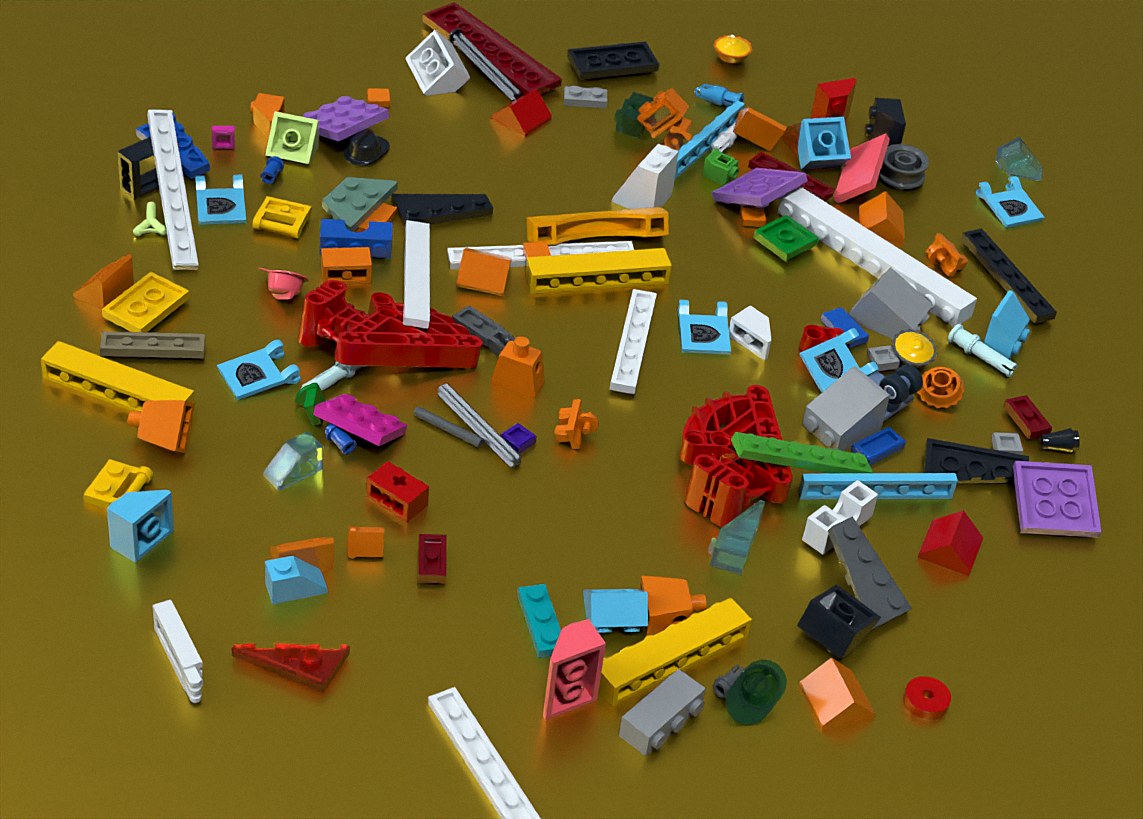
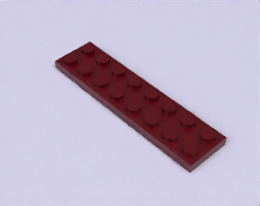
M453 2L423 14L422 21L438 31L447 40L449 34L454 29L460 28L463 31V35L523 95L535 89L541 95L561 86L562 78L457 3Z

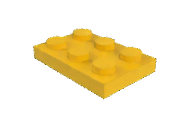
M149 272L101 309L102 317L131 332L147 333L190 299L189 290L153 272Z

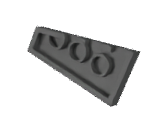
M853 516L833 525L828 530L838 560L840 563H843L847 575L845 578L848 586H852L857 600L881 617L871 631L908 613L912 607Z

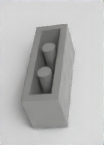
M678 669L622 716L619 736L645 756L654 748L659 749L670 734L679 732L686 720L692 715L694 717L702 711L705 705L703 699L706 688Z

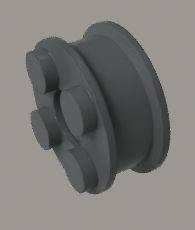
M904 144L888 146L879 177L899 191L919 187L925 181L926 175L924 171L929 166V159L923 151L913 146Z

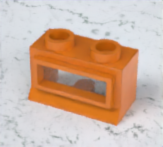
M670 88L665 93L663 91L659 92L651 103L648 101L644 103L638 110L640 114L637 119L654 139L681 120L689 105L673 88Z

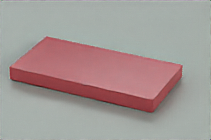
M886 133L850 149L851 159L844 164L833 197L837 204L875 188L890 141Z

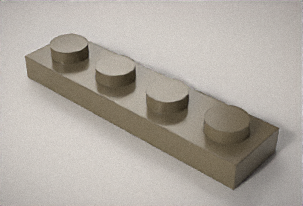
M102 331L100 356L204 358L205 334Z

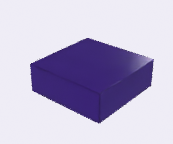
M519 423L500 434L519 454L535 444L537 438L535 434Z

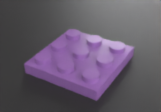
M349 96L340 97L338 101L322 105L321 109L307 112L303 116L319 120V135L336 141H341L390 118L388 109L379 107L377 104L365 103L363 100H355Z
M755 168L713 191V200L721 201L724 204L737 203L740 206L753 205L756 208H764L771 201L783 198L784 194L789 191L799 189L800 185L807 182L806 173Z
M1015 461L1013 472L1021 533L1097 538L1100 536L1101 525L1092 465Z

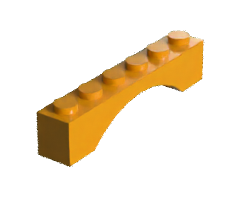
M661 207L527 217V240L529 242L546 241L547 245L599 236L653 237L669 235L668 212Z

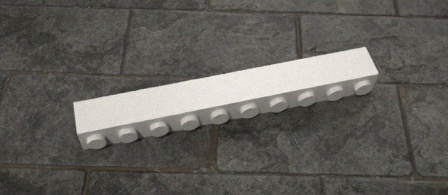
M801 186L795 191H789L784 194V197L780 199L778 214L781 216L788 215L816 235L821 242L878 279L891 267L933 305L929 312L955 327L957 324H962L972 317L977 301L976 297Z

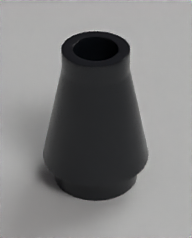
M1068 428L1049 434H1041L1042 449L1073 453V450H1079L1080 439L1078 430Z

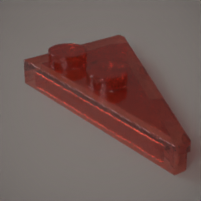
M244 643L242 645L234 644L232 647L233 657L322 693L350 654V646L340 645V649H320V644H310L308 646L300 644H275V649L256 648V644Z

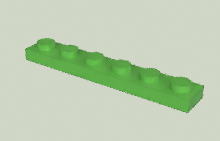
M735 432L731 438L739 458L830 474L873 473L867 458L860 453L828 449L817 445H806L795 441L789 442L772 437L756 436L750 433Z

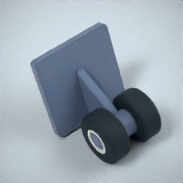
M908 364L901 366L894 374H889L886 377L879 372L868 376L890 395L883 421L913 402V394L921 390L923 386L921 373L914 366Z

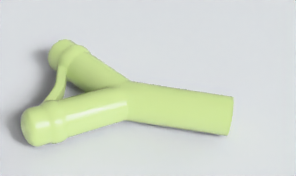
M154 202L147 203L146 219L133 230L135 236H140L144 233L167 235L166 227L156 220V204Z

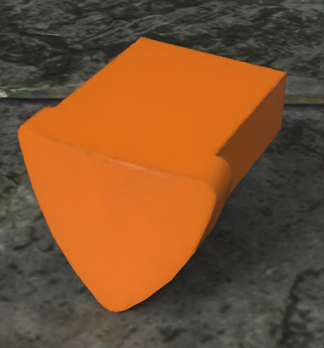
M348 526L347 550L349 558L383 557L384 527Z

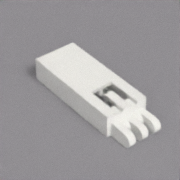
M167 600L153 605L155 632L190 701L198 703L202 699V660L172 601Z

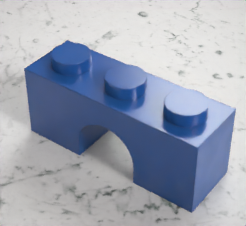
M322 219L320 255L321 248L369 247L371 258L391 259L393 223L369 221L367 230L352 232L345 227V220Z

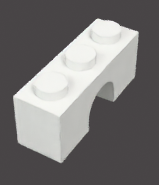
M855 481L841 492L839 501L833 510L824 505L807 518L802 540L822 555L834 547L828 530L833 525L852 516L857 524L861 526L872 517L878 494L860 481Z

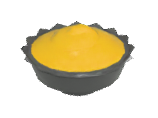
M901 330L891 340L893 344L892 349L902 365L908 364L915 368H921L935 361L934 358L938 355L934 340L930 339L927 334H922L919 330Z

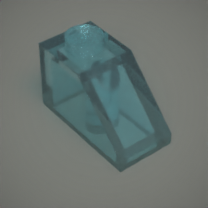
M1021 137L997 148L996 163L1000 169H1004L1007 175L1036 181L1042 180L1043 167Z
M308 431L286 441L263 472L264 477L278 491H281L322 470L323 445Z

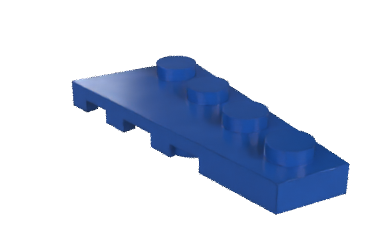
M172 113L177 142L179 144L182 172L192 179L195 176L210 171V163L200 149L194 146L193 139L190 135H186L184 127L176 121V116ZM149 123L136 128V136L141 140L151 137Z

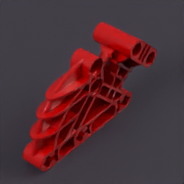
M328 280L321 284L320 288L317 287L316 290H312L305 295L298 342L307 347H315L327 339L337 342L334 359L340 364L474 368L478 364L483 344L482 340L477 336L470 335L468 329L463 325L456 324L451 316L438 313L437 310L431 307L429 327L424 329L403 325L404 303H395L389 294L383 292H375L371 295L368 314H365V311L354 309L355 306L346 302L347 286L338 280Z
M761 385L749 386L746 394L731 396L729 392H724L722 398L715 400L706 398L703 406L699 408L697 406L692 407V415L688 418L683 429L679 457L684 463L693 465L685 503L697 513L704 510L703 516L705 518L711 514L710 521L725 529L735 528L738 525L742 506L749 505L751 499L760 497L762 494L773 503L785 502L793 480L790 466L739 458L731 441L735 432L750 433L756 436L782 440L770 393ZM725 423V427L720 430L719 425Z

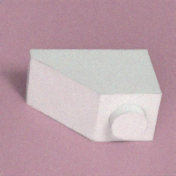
M749 306L731 317L729 337L765 361L768 359L771 345L769 318L752 306Z

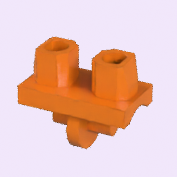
M683 117L665 130L669 133L664 137V145L677 151L682 147L683 139L690 141L692 134H689L688 131L692 121Z
M937 233L933 244L926 250L929 261L937 264L949 277H953L956 271H962L968 262V259L961 255L955 249V245L942 234Z
M573 399L572 407L560 408L559 420L561 425H556L555 436L558 443L570 442L572 450L580 449L583 434L593 433L599 427V420L592 412H582L581 399Z

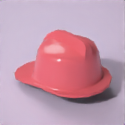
M259 267L260 270L268 272V289L272 292L275 299L290 300L298 296L303 283L309 281L307 277L297 273L281 270L271 271Z

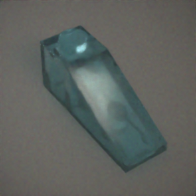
M760 500L722 527L717 539L712 538L708 553L712 554L710 566L742 575L762 519L765 506L764 501Z

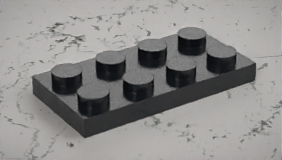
M646 41L568 49L567 57L579 79L588 80L598 77L608 78L617 75L659 71L660 64Z

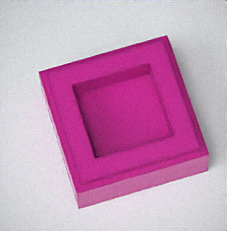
M212 126V149H235V126Z

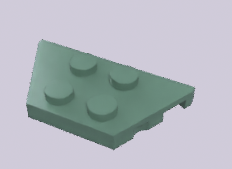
M347 177L322 200V208L331 214L334 220H345V227L349 231L354 232L397 190L398 182L393 180Z

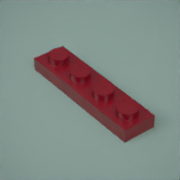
M762 151L750 159L748 168L752 170L764 168L801 172ZM806 174L807 182L800 185L802 188L824 202L833 196L834 188Z

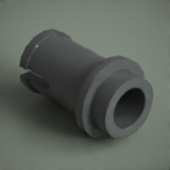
M735 665L726 675L717 677L713 685L715 694L720 698L731 697L734 694V690L748 679L746 670L743 667L740 668L739 665Z

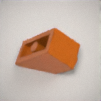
M258 93L256 100L251 102L250 114H253V124L269 138L274 112L285 113V97Z

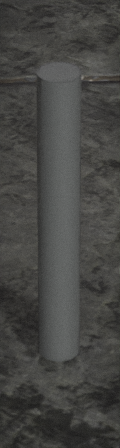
M419 406L414 411V416L478 448L484 442L483 438Z

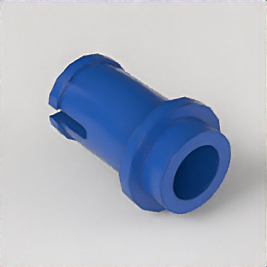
M277 156L267 160L266 168L260 175L264 183L272 184L275 181L278 173L284 169L283 160Z
M332 423L325 429L326 439L331 442L333 441L343 454H349L356 448V442L344 429Z

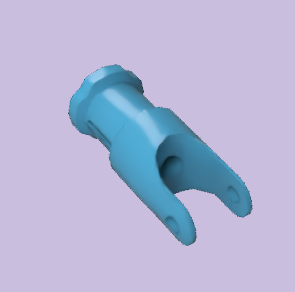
M702 84L701 87L695 89L697 97L721 107L723 105L732 106L737 100L744 103L745 99L744 93L730 92L728 88L718 85Z

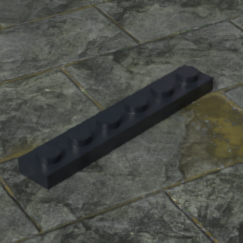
M982 228L963 232L961 237L963 243L1007 292L1009 290L1014 292L1025 312L1035 324L1055 319L1056 310Z

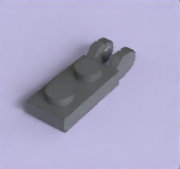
M470 305L452 316L456 324L465 326L470 335L479 337L482 343L487 347L489 346L491 352L497 354V356L500 355L509 341L515 340L513 335L504 330L505 328Z

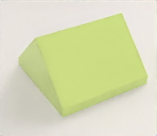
M274 112L265 156H277L283 160L310 165L319 147V120Z

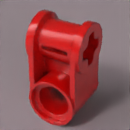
M807 325L802 333L798 348L799 352L808 350L835 338L836 334L839 336L845 332L840 328Z

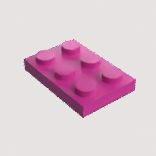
M341 394L316 405L313 415L378 446L404 435L407 429V424L400 422L398 417L389 414L385 415L377 411L376 407L362 404L356 401L355 397L348 394Z

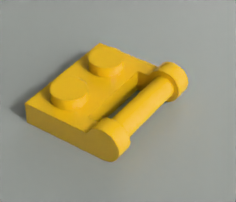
M267 196L254 217L252 227L256 230L266 229L289 234L291 238L299 239L302 229L311 215V206Z
M109 459L83 494L84 502L107 509L113 501L119 499V495L130 480L134 481L125 493L140 492L142 487L151 481L154 473L146 466L137 468Z

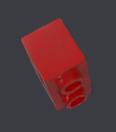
M387 461L367 477L366 497L407 523L428 506L429 486L411 476L402 468Z

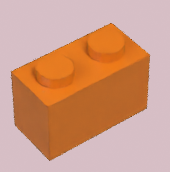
M321 248L322 282L338 280L346 285L371 284L372 263L370 248Z

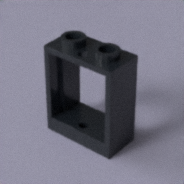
M151 137L117 151L120 189L135 200L159 189L156 168L140 175V161L154 155Z

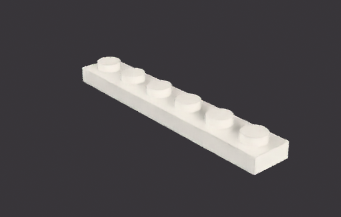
M633 289L610 390L635 394L657 293Z

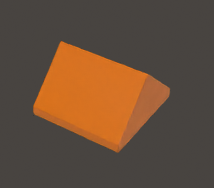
M748 107L739 111L733 132L771 152L787 127Z
M886 191L859 206V224L884 240L905 241L903 211Z
M465 248L462 254L456 287L503 296L512 257Z
M128 253L103 267L76 290L73 296L92 306L103 309L134 285L132 256Z
M319 537L269 546L272 560L295 556L319 568L321 572L334 570L333 537Z
M830 658L800 681L799 686L821 729L875 718V713L853 671L833 658Z

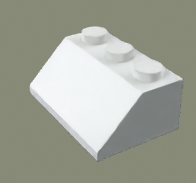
M436 30L405 58L426 96L456 92L470 78L452 43Z

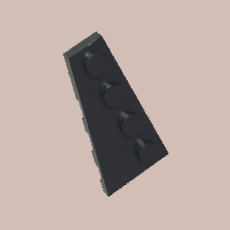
M486 194L391 195V202L393 206L397 207V214L404 228L406 220L432 225L493 215V206Z
M927 438L923 473H955L958 480L957 484L1015 483L1013 472L1015 461H1029V456Z

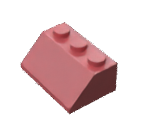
M589 619L578 623H571L561 630L550 658L543 711L545 720L597 701L606 643Z

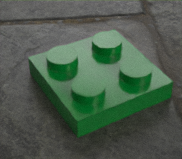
M788 215L755 230L753 236L754 239L784 261H788L817 246L819 240L816 235Z

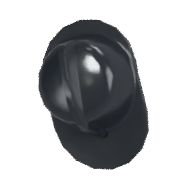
M363 130L350 137L348 146L344 151V157L351 164L368 165L386 153L390 148V144L386 139L376 136L372 130Z

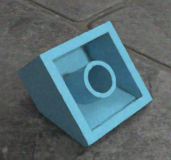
M844 117L802 120L798 142L801 170L842 167L851 159Z
M1009 290L993 313L984 340V344L1009 360L1013 355H1018L1022 342L1025 343L1030 334V329H1027L1030 318L1014 292Z
M169 490L127 492L118 500L113 501L107 508L110 547L136 563L174 531L172 492Z
M640 589L583 590L586 619L590 620L597 632H612V627H623L624 632H639L640 626H648V592Z

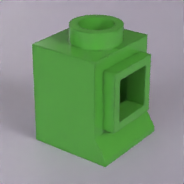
M716 148L705 158L702 176L724 186L737 178L739 174V161L721 153Z

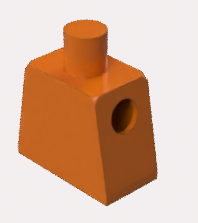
M520 336L515 338L514 341H509L500 353L491 383L535 398L545 383L543 355L540 350L529 347L530 341L528 338Z
M184 400L145 401L142 412L135 410L129 412L127 422L129 426L139 427L137 434L139 439L172 451L186 453L195 404Z
M641 576L639 589L648 592V626H645L647 635L660 633L666 630L668 626L688 619L693 612L706 610L705 594L690 595L686 580Z

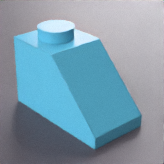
M295 556L265 561V585L272 605L328 593V588L319 568Z

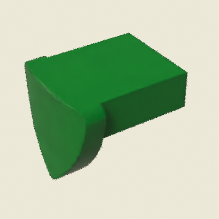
M311 383L298 391L294 401L304 406L312 426L323 423V419L313 415L315 406L326 400L318 383Z

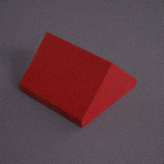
M535 89L491 115V119L525 137L551 120L552 115L540 93Z
M964 510L933 519L918 558L969 576L983 541V536Z

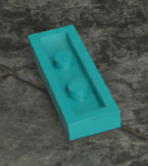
M546 585L518 587L517 596L538 659L551 657L561 633V628Z

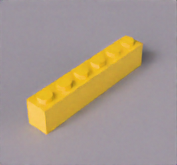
M665 248L527 257L525 278L531 294L669 284L672 265Z
M60 341L41 358L44 379L129 411L142 412L143 403L153 400H184L194 403L193 390Z
M732 598L721 603L717 602L700 613L692 614L688 619L678 624L668 626L666 630L660 633L649 635L643 641L631 647L627 646L609 658H604L599 692L611 706H614L666 680L678 669L684 671L747 639L752 619Z

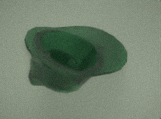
M758 660L752 662L742 671L726 695L727 711L733 720L740 724L752 725L760 722L768 715L786 690L787 679L782 668L771 660Z

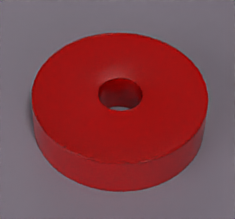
M920 676L909 681L903 700L906 708L915 716L934 720L941 718L947 713L951 702V693L941 681L932 677Z

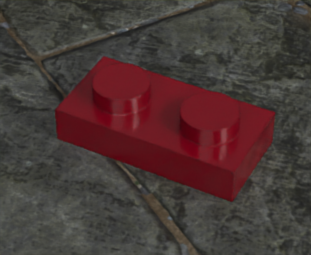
M1027 395L1005 400L1003 407L1029 440L1039 438L1041 434L1051 433L1052 426Z
M419 534L418 582L446 583L447 535Z

